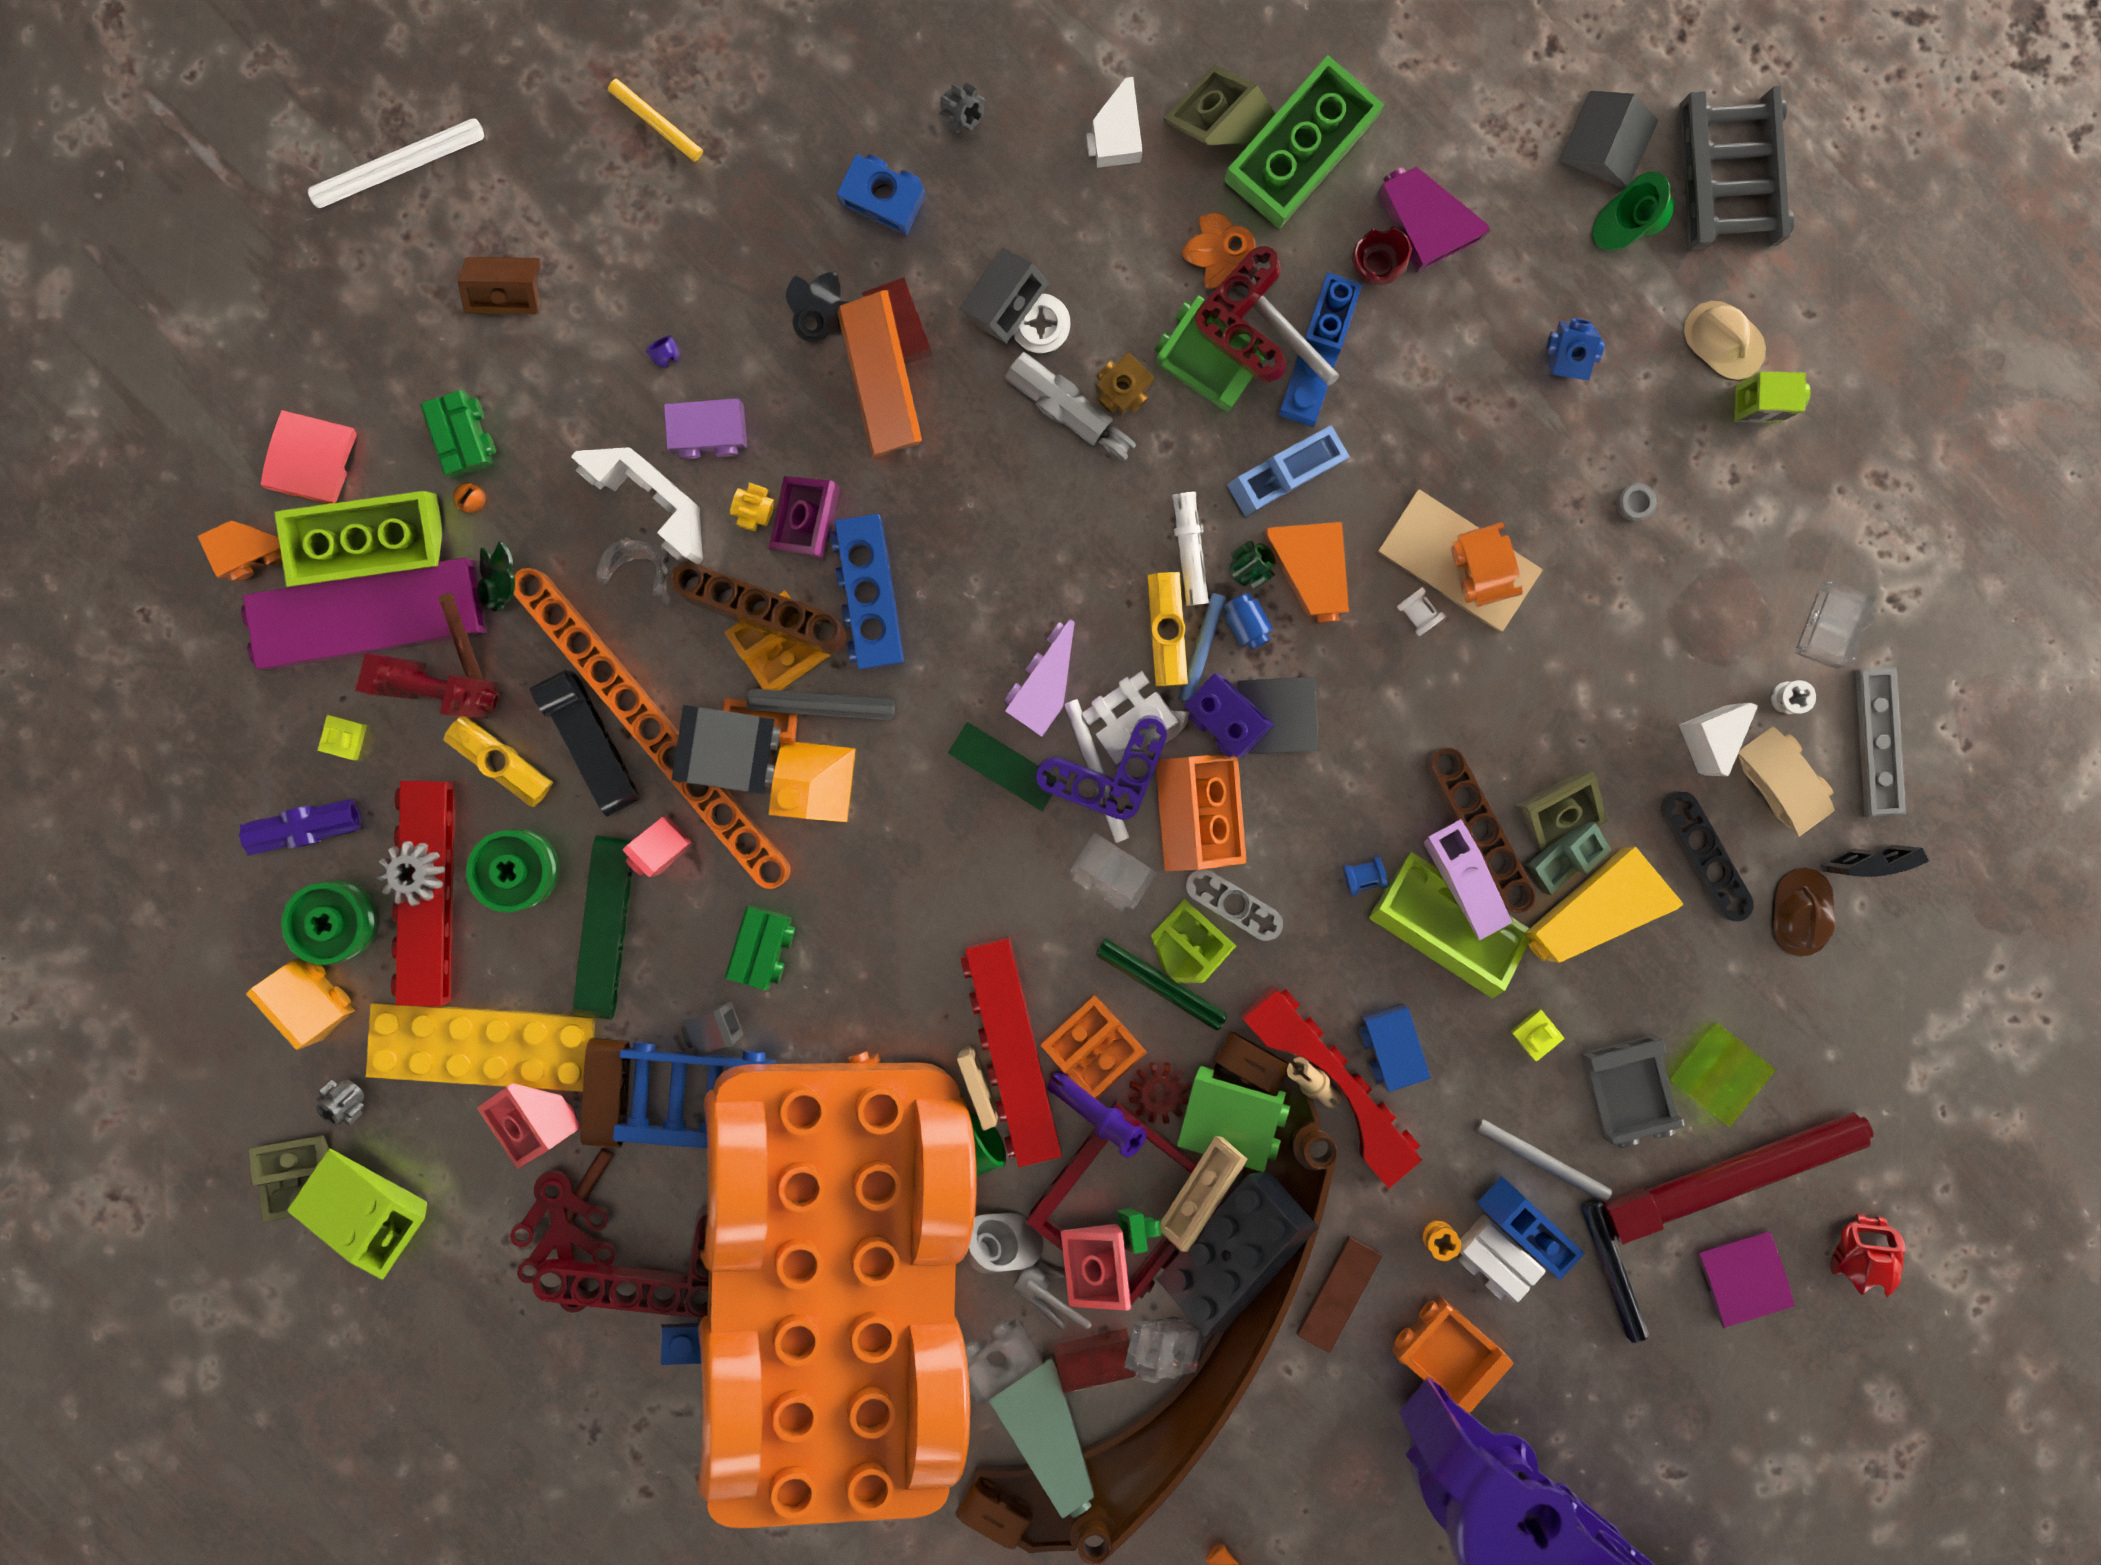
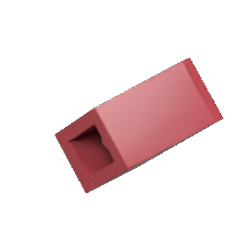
M667 816L660 818L630 842L623 851L629 856L626 859V863L634 872L640 876L645 873L648 877H652L666 871L694 842Z

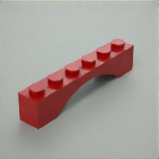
M1272 986L1240 1014L1241 1017L1267 1047L1285 1050L1306 1058L1323 1069L1335 1080L1345 1094L1355 1117L1359 1135L1360 1156L1390 1189L1423 1160L1416 1152L1420 1147L1419 1143L1406 1129L1400 1133L1394 1127L1392 1122L1396 1119L1395 1115L1383 1101L1376 1105L1367 1094L1372 1091L1371 1087L1359 1073L1352 1077L1343 1066L1348 1063V1060L1335 1045L1328 1049L1319 1038L1324 1032L1311 1017L1304 1021L1295 1009L1300 1004L1285 988L1280 993Z

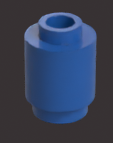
M1249 592L1236 597L1223 606L1227 613L1224 617L1241 647L1249 645L1250 649L1254 650L1271 640L1268 634L1274 629L1258 599H1253Z

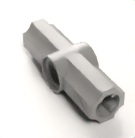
M1025 352L1015 360L1005 376V380L1035 402V406L1042 413L1058 424H1065L1092 446L1100 440L1113 422L1110 416L1084 398L1082 391L1062 375L1057 374L1055 376Z

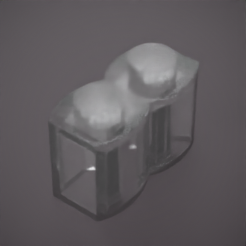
M1096 832L1093 833L1070 869L1076 873L1073 881L1091 892L1095 886L1107 893L1104 900L1122 912L1126 906L1134 910L1157 874V871Z

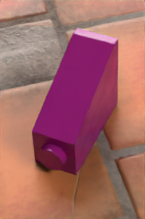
M1417 166L1406 172L1403 167L1383 178L1385 183L1382 184L1377 194L1393 226L1398 227L1409 237L1412 246L1410 260L1416 272L1483 240L1490 232V228L1485 221Z

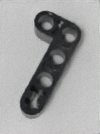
M563 670L532 686L530 692L537 707L545 717L552 718L602 813L608 817L641 799L639 790L579 677L573 671Z

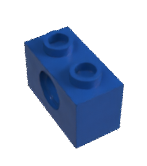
M855 154L837 192L840 204L907 236L926 197L924 186L920 184L921 180L907 171L902 170L898 174L888 169V164L874 155L868 154L864 158ZM880 185H889L893 188L892 194L885 199H879L873 193Z

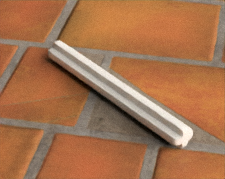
M469 119L311 186L308 189L309 197L317 208L325 207L483 140V129L476 119Z

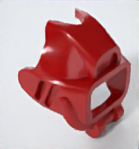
M1856 1214L1854 1222L1847 1224L1841 1232V1240L1832 1255L1831 1272L1834 1275H1839L1842 1272L1854 1284L1861 1295L1867 1293L1875 1285H1881L1888 1298L1901 1283L1904 1266L1903 1254L1906 1252L1904 1240L1897 1230L1887 1225L1885 1217L1866 1218L1865 1215ZM1858 1232H1873L1886 1235L1889 1247L1862 1244Z

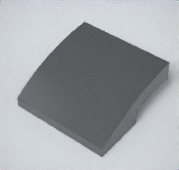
M1316 677L1238 681V690L1274 724L1247 754L1319 751Z

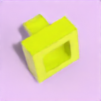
M327 715L317 751L350 760H358L367 724Z
M1539 1008L1510 1031L1529 1056L1536 1062L1565 1039Z

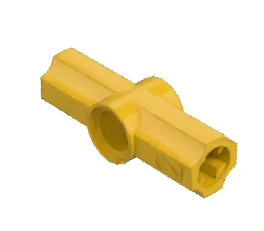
M1166 572L1147 575L1155 687L1187 685L1185 624L1182 612L1180 573ZM1163 620L1174 622L1178 629L1176 637L1171 640L1161 638L1157 631L1159 622Z
M459 717L446 731L443 740L478 766L483 775L495 779L531 808H534L550 791L554 783L522 759L514 748L501 743L469 717ZM496 751L502 752L506 759L505 766L500 771L495 770L491 764V758Z

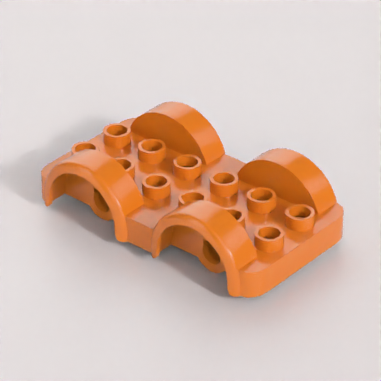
M927 1063L746 1064L734 1066L724 1071L716 1079L713 1089L708 1091L703 1103L708 1144V1207L704 1250H700V1255L704 1267L709 1271L708 1315L701 1319L698 1326L703 1401L700 1475H695L698 1493L706 1501L709 1515L717 1523L731 1528L905 1519L930 1515L946 1503L950 1487L955 1486L960 1480L964 1471L969 1444L970 1387L968 1363L962 1331L954 1314L956 1264L963 1260L968 1251L976 1208L975 1142L967 1103L960 1093L958 1084L943 1069Z

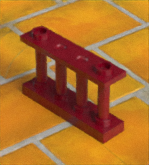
M366 652L364 654L355 691L369 695L417 699L418 695L442 701L439 714L447 716L488 719L490 712L493 713L496 710L499 701V692L496 691L498 683L452 675H449L447 682L428 677L427 672H424L425 663Z

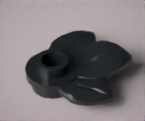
M832 271L822 274L813 280L810 285L802 278L794 276L788 285L786 300L794 313L792 320L793 329L797 336L804 341L815 342L825 337L828 332H842L837 312L841 305L849 302L840 301L841 290L836 272ZM807 316H812L816 319L817 327L815 330H809L805 327L804 320Z

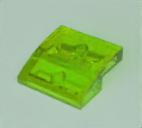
M1715 1022L1669 1080L1730 1128L1775 1073L1776 1069L1747 1048L1745 1043Z

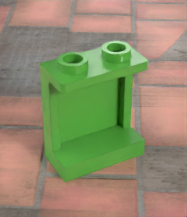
M1198 295L1193 304L1187 300L1175 317L1179 325L1171 335L1166 331L1157 343L1154 351L1159 354L1155 364L1229 413L1253 375L1200 334L1195 322V315L1205 299ZM1209 317L1206 320L1208 325L1213 323L1221 328L1222 333L1225 332L1226 329L1221 325L1219 317L1216 319ZM1239 334L1232 339L1230 346L1237 350L1244 349L1250 343L1251 338L1246 334ZM1257 350L1255 355L1258 356L1261 363H1263L1265 358L1262 357L1259 353V350Z
M1200 1066L1194 1079L1177 1146L1204 1154L1214 1137L1220 1136L1248 1159L1244 1167L1264 1172L1268 1160L1275 1162L1281 1140L1274 1138L1277 1126L1284 1128L1290 1106L1283 1104L1286 1092L1279 1090L1277 1096H1272L1214 1079L1215 1070Z

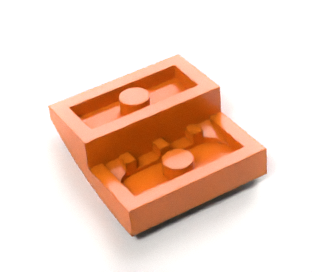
M1095 995L1040 1045L1064 1073L1095 1099H1098L1148 1053Z

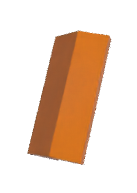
M888 290L879 291L841 305L837 314L871 459L886 456L889 451L919 445L922 438Z

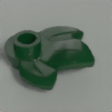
M498 541L493 554L486 548H480L479 564L480 574L483 579L479 581L477 589L481 606L484 609L490 608L494 612L502 611L505 603L512 599L515 591V576L510 572L513 566L510 549L506 543Z

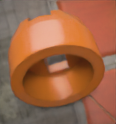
M473 483L460 484L454 490L453 502L459 510L465 513H476L485 504L484 491ZM471 488L474 491L467 497L464 504L462 505L460 501Z

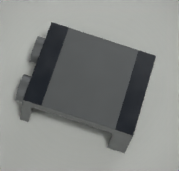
M683 705L672 780L763 794L764 786L771 787L774 765L768 764L770 749L777 750L780 728L774 727L775 719Z

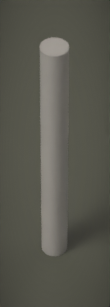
M1234 287L1244 298L1248 294L1246 287ZM1262 295L1252 307L1328 386L1332 385L1338 379L1339 374Z
M1480 1119L1477 1123L1475 1132L1595 1198L1603 1202L1609 1200L1612 1194L1610 1188L1484 1119Z

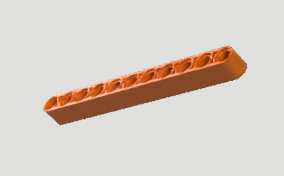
M531 568L517 571L514 575L515 597L759 886L766 889H774L784 884L789 879L791 873L787 859L727 788L709 786L707 793L700 797L693 792L692 783L672 780L673 767L668 762V753L672 748L677 747L679 731L550 577ZM537 577L540 584L539 590L535 595L528 596L525 592V584L528 579ZM560 605L564 611L563 619L560 623L553 625L549 620V612L552 607ZM583 633L588 639V646L584 652L578 654L574 651L572 643L577 635ZM603 662H608L612 668V675L609 680L601 682L596 675L597 667ZM627 690H631L636 696V704L629 711L624 710L620 704L621 695ZM650 719H655L660 724V733L653 740L649 739L644 733L645 723ZM721 804L728 805L733 813L732 820L727 825L719 823L715 816L716 809ZM745 832L751 833L757 840L756 849L752 853L744 852L739 846V839ZM773 861L779 865L781 875L777 881H769L763 875V867L766 862Z

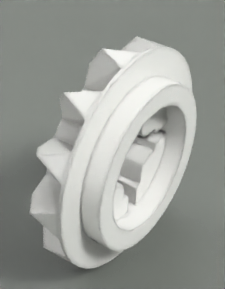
M1041 294L1014 332V338L1026 351L1035 352L1040 355L1056 351L1067 340L1071 324L1069 312L1065 305L1056 297L1049 294ZM1039 309H1043L1046 322L1057 324L1045 328L1043 339H1039V334H1037L1035 327L1024 325L1037 320Z

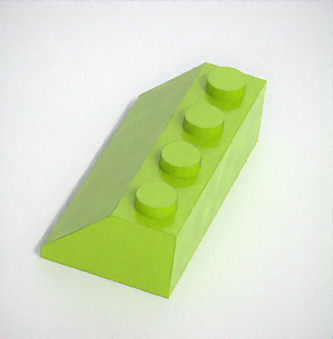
M418 491L274 512L286 587L436 567L439 564L443 530L436 493Z

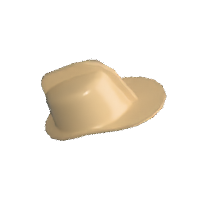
M1708 301L1694 308L1687 317L1684 327L1687 344L1694 353L1701 357L1718 374L1727 379L1740 380L1752 376L1760 369L1765 360L1766 353L1764 337L1741 310L1722 301Z

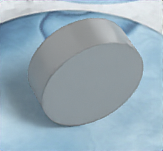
M1631 484L1619 493L1616 501L1617 510L1628 521L1637 522L1651 516L1656 509L1657 498L1655 492L1646 484Z

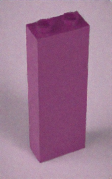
M464 557L441 561L436 567L300 585L243 595L244 605L241 607V616L250 634L251 642L247 645L249 659L255 664V669L271 671L364 655L365 652L377 653L453 640L438 598L446 593L453 594L468 637L487 634L484 611L478 598L477 589L479 582L475 561Z

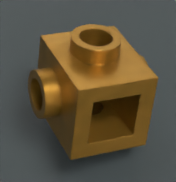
M1127 352L1116 364L1111 360L1097 374L1096 377L1100 381L1096 385V391L1100 395L1096 399L1111 414L1115 410L1121 416L1128 410L1135 413L1148 400L1149 396L1145 392L1154 384L1155 377ZM1124 384L1128 389L1121 390L1117 385Z

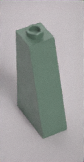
M1051 1355L990 1396L988 1401L1061 1518L1063 1519L1071 1514L1072 1518H1076L1092 1506L1089 1500L1094 1498V1491L1057 1364Z

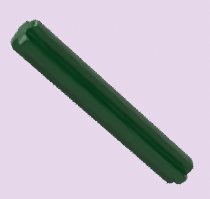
M1104 939L1096 951L1097 957L1212 1029L1218 1031L1224 1025L1227 1019V1014L1181 984L1176 983L1173 979L1109 939Z

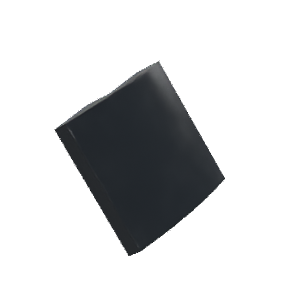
M1891 845L1881 851L1853 848L1820 866L1823 872L1860 877H1877L1916 868L1929 862V859L1923 848Z

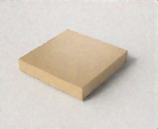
M969 1045L961 1048L957 1061L982 1128L986 1130L996 1126L998 1120L996 1103L975 1046Z

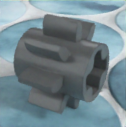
M965 83L963 88L952 84L951 89L947 90L940 97L942 111L938 115L947 121V127L957 133L961 131L962 127L972 132L973 127L977 126L984 119L983 105L986 99L977 95V88L968 83Z
M330 1080L318 1091L320 1096L317 1098L319 1104L316 1106L320 1117L328 1124L336 1126L344 1121L350 1126L362 1115L360 1110L364 1107V1104L361 1103L364 1100V1094L355 1083L344 1080L336 1084L333 1080Z

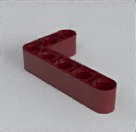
M708 1204L703 1206L696 1216L687 1274L562 1259H547L539 1264L534 1274L532 1288L535 1296L542 1301L697 1319L703 1318L708 1315V1302L703 1304L695 1303L691 1296L698 1290L708 1291L709 1271L697 1263V1259L701 1256L700 1250H704L706 1229L703 1227V1222L707 1219ZM547 1273H553L560 1278L561 1283L555 1287H548L542 1283L540 1278ZM590 1277L594 1278L599 1286L593 1291H585L580 1288L578 1283L580 1280ZM622 1282H631L636 1286L637 1290L633 1294L625 1296L620 1294L616 1287ZM660 1286H668L673 1289L674 1294L670 1298L662 1300L654 1295V1291Z

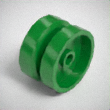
M526 829L502 830L486 835L472 849L467 859L466 879L471 893L477 900L494 911L508 913L541 904L553 893L560 874V862L556 849L546 837ZM513 864L515 865V867H514V869H513V872H514V874H516L517 876H514V875L512 874V872H511V866H512Z
M346 880L309 884L298 890L286 903L281 918L282 935L290 951L303 961L316 965L335 964L352 959L365 952L376 939L380 926L379 909L371 894L359 884Z

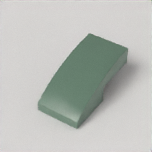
M1590 821L1558 839L1526 866L1542 892L1553 895L1577 871L1584 874L1589 873L1611 851V848L1596 823Z

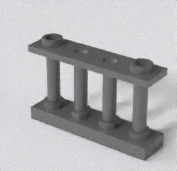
M1773 86L1761 97V104L1711 107L1709 103L1706 104V91L1690 92L1680 103L1689 252L1704 251L1716 242L1715 238L1719 234L1769 231L1770 246H1777L1790 237L1794 227V215L1788 207L1783 130L1787 105L1785 99L1781 98V86ZM1762 119L1763 141L1713 144L1712 141H1709L1708 127L1711 123ZM1764 157L1766 178L1716 182L1715 178H1711L1710 164L1713 163V160ZM1767 194L1768 216L1718 219L1717 215L1714 216L1713 201H1715L1716 197Z

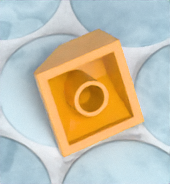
M795 742V744L781 743L773 774L769 815L848 822L856 749Z

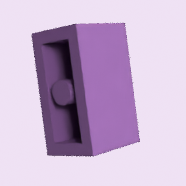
M739 398L664 404L667 449L673 454H678V459L701 458V452L715 451V455L718 457L738 455V449H747L744 404Z

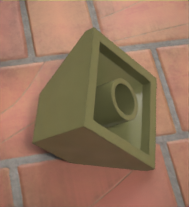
M1214 65L1163 119L1168 125L1208 145L1250 144L1272 119L1275 112L1257 84Z

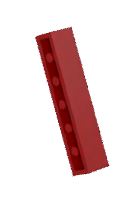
M400 781V788L396 789L394 798L395 808L399 810V825H396L394 830V844L399 849H401L402 843L411 841L414 847L419 843L427 844V855L433 852L439 854L438 860L433 863L434 867L443 866L445 872L435 874V878L439 879L443 885L438 889L431 888L434 895L431 900L426 901L421 898L419 905L411 906L407 899L401 904L393 902L392 917L397 922V936L393 938L391 946L392 957L396 959V973L391 978V994L396 996L395 1006L441 1007L451 1002L455 781ZM408 867L410 872L406 877L408 880H413L412 875L416 870L414 867Z
M1010 936L966 946V956H962L960 959L965 979L972 977L975 992L969 993L974 1015L981 1013L984 1028L978 1029L982 1050H990L993 1064L987 1065L990 1083L992 1087L998 1085L1001 1100L995 1101L1000 1123L1007 1121L1010 1136L1004 1137L1009 1159L1016 1157L1018 1168L1062 1157V1150Z

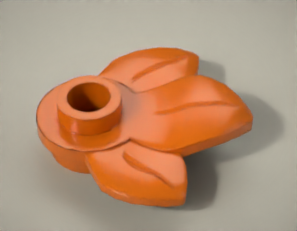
M1209 213L1199 217L1202 233L1194 236L1186 243L1181 256L1193 265L1206 267L1205 287L1207 289H1216L1245 256L1255 248L1256 244L1253 234L1247 228L1233 226L1231 221L1223 214ZM1235 238H1240L1242 240L1241 248L1237 251H1232L1230 249L1231 241Z

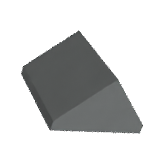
M1590 90L1559 161L1625 189L1635 175L1658 119L1635 94Z

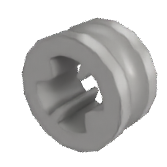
M1109 426L1106 430L1108 432L1107 437H1101L1098 442L1107 451L1126 461L1128 458L1127 450L1134 449L1136 444L1124 433Z

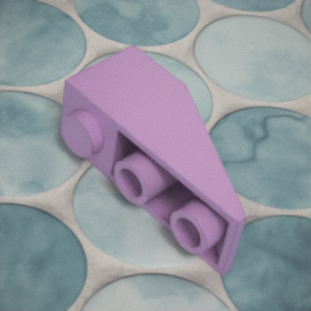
M1071 619L1065 626L1060 622L1056 625L1047 638V641L1052 645L1044 656L1040 653L1035 655L1025 670L1031 674L1023 686L1016 683L1004 699V702L1009 704L1005 711L1041 737L1064 706L1074 621Z
M1462 819L1434 833L1425 840L1423 845L1479 941L1513 923L1482 854Z

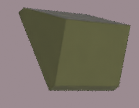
M1579 771L1515 805L1539 853L1558 839L1590 821L1596 823L1598 827L1607 822L1597 776L1593 771Z

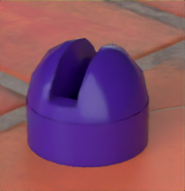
M671 335L656 340L646 349V353L651 361L658 367L668 368L667 360L670 358L675 363L678 361L679 350Z

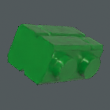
M458 390L420 404L444 476L450 479H458L494 466L491 455L496 454L495 445L488 432L483 434L479 420L484 419V413L476 397L471 398V395L465 391Z
M751 904L746 906L724 978L765 991L771 988L772 983L779 984L785 967V963L779 961L783 947L790 948L796 927L790 926L792 917Z

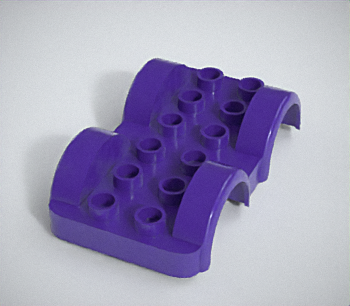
M1427 1377L1399 1411V1415L1412 1437L1411 1447L1405 1455L1411 1461L1416 1485L1431 1514L1447 1532L1451 1551L1457 1565H1655L1626 1541L1618 1527L1596 1512L1563 1483L1555 1484L1539 1471L1535 1452L1525 1439L1514 1433H1492L1455 1403L1448 1392L1433 1379ZM1519 1471V1474L1516 1476L1512 1472Z

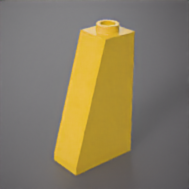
M1623 847L1527 930L1525 934L1531 940V943L1528 944L1530 949L1540 960L1560 963L1675 911L1683 903L1636 847Z

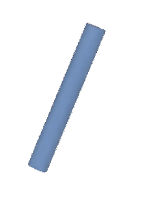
M1215 593L1211 595L1187 670L1188 684L1182 686L1178 698L1182 701L1187 702L1196 693L1226 597Z

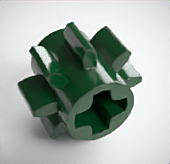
M1249 540L1230 553L1234 559L1230 564V573L1240 585L1247 586L1251 583L1253 589H1256L1275 576L1271 570L1276 564L1275 556L1265 544L1258 543L1254 546L1252 540Z

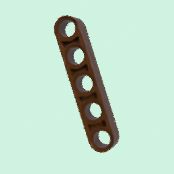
M680 563L671 573V586L691 604L822 653H837L846 644V630L834 616L827 612L695 563ZM697 576V585L693 589L686 590L687 581ZM726 589H732L731 597L727 601L719 603L718 599L721 592ZM765 601L766 606L763 612L758 615H752L754 605ZM800 614L797 625L791 628L785 627L786 620L790 615ZM828 626L834 627V633L828 640H819V634L823 628Z
M1444 747L1434 749L1426 758V770L1452 820L1455 823L1462 819L1482 854L1506 909L1514 913L1528 911L1535 903V890L1466 759L1455 748ZM1443 754L1449 755L1454 763L1453 769L1446 775L1442 774L1437 767V761ZM1464 786L1470 791L1471 799L1465 807H1460L1455 801V793L1460 787ZM1482 819L1488 826V833L1483 839L1477 840L1473 836L1472 827L1475 822ZM1500 852L1505 858V866L1500 872L1495 873L1490 867V859L1495 853ZM1518 885L1522 889V899L1518 904L1511 905L1508 902L1507 893L1510 888Z

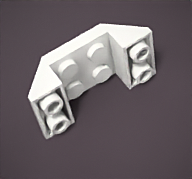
M631 448L574 452L571 457L580 464L576 471L600 490L607 486L616 491L626 478L629 477L647 492L652 488L657 491L653 498L668 512L673 514L657 532L665 539L661 546L677 560L683 563L691 560L699 565L703 560L700 507Z

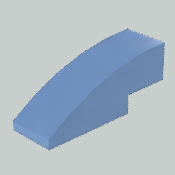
M1330 425L1238 476L1227 486L1242 513L1247 517L1350 458L1333 426Z

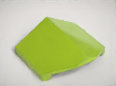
M1185 898L1151 934L1161 968L1176 983H1204L1236 948V945Z

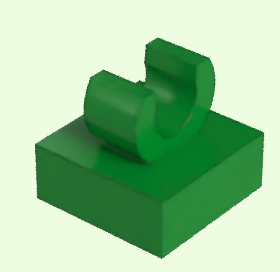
M1132 1208L1116 1210L1118 1225L1123 1232L1125 1250L1133 1254L1147 1252L1146 1238L1162 1235L1160 1220H1153L1152 1216L1144 1217L1143 1213Z

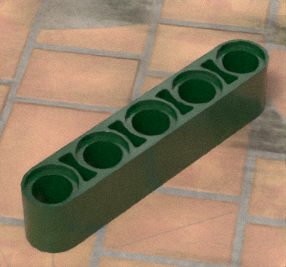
M597 835L593 842L573 1000V1014L576 1016L612 1020L615 1015L633 870L626 863V859L629 856L623 849L633 839Z

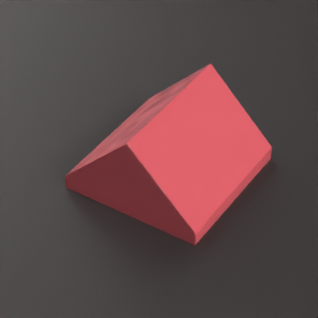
M1118 1224L1061 1231L1069 1307L1124 1311L1131 1309L1123 1232Z

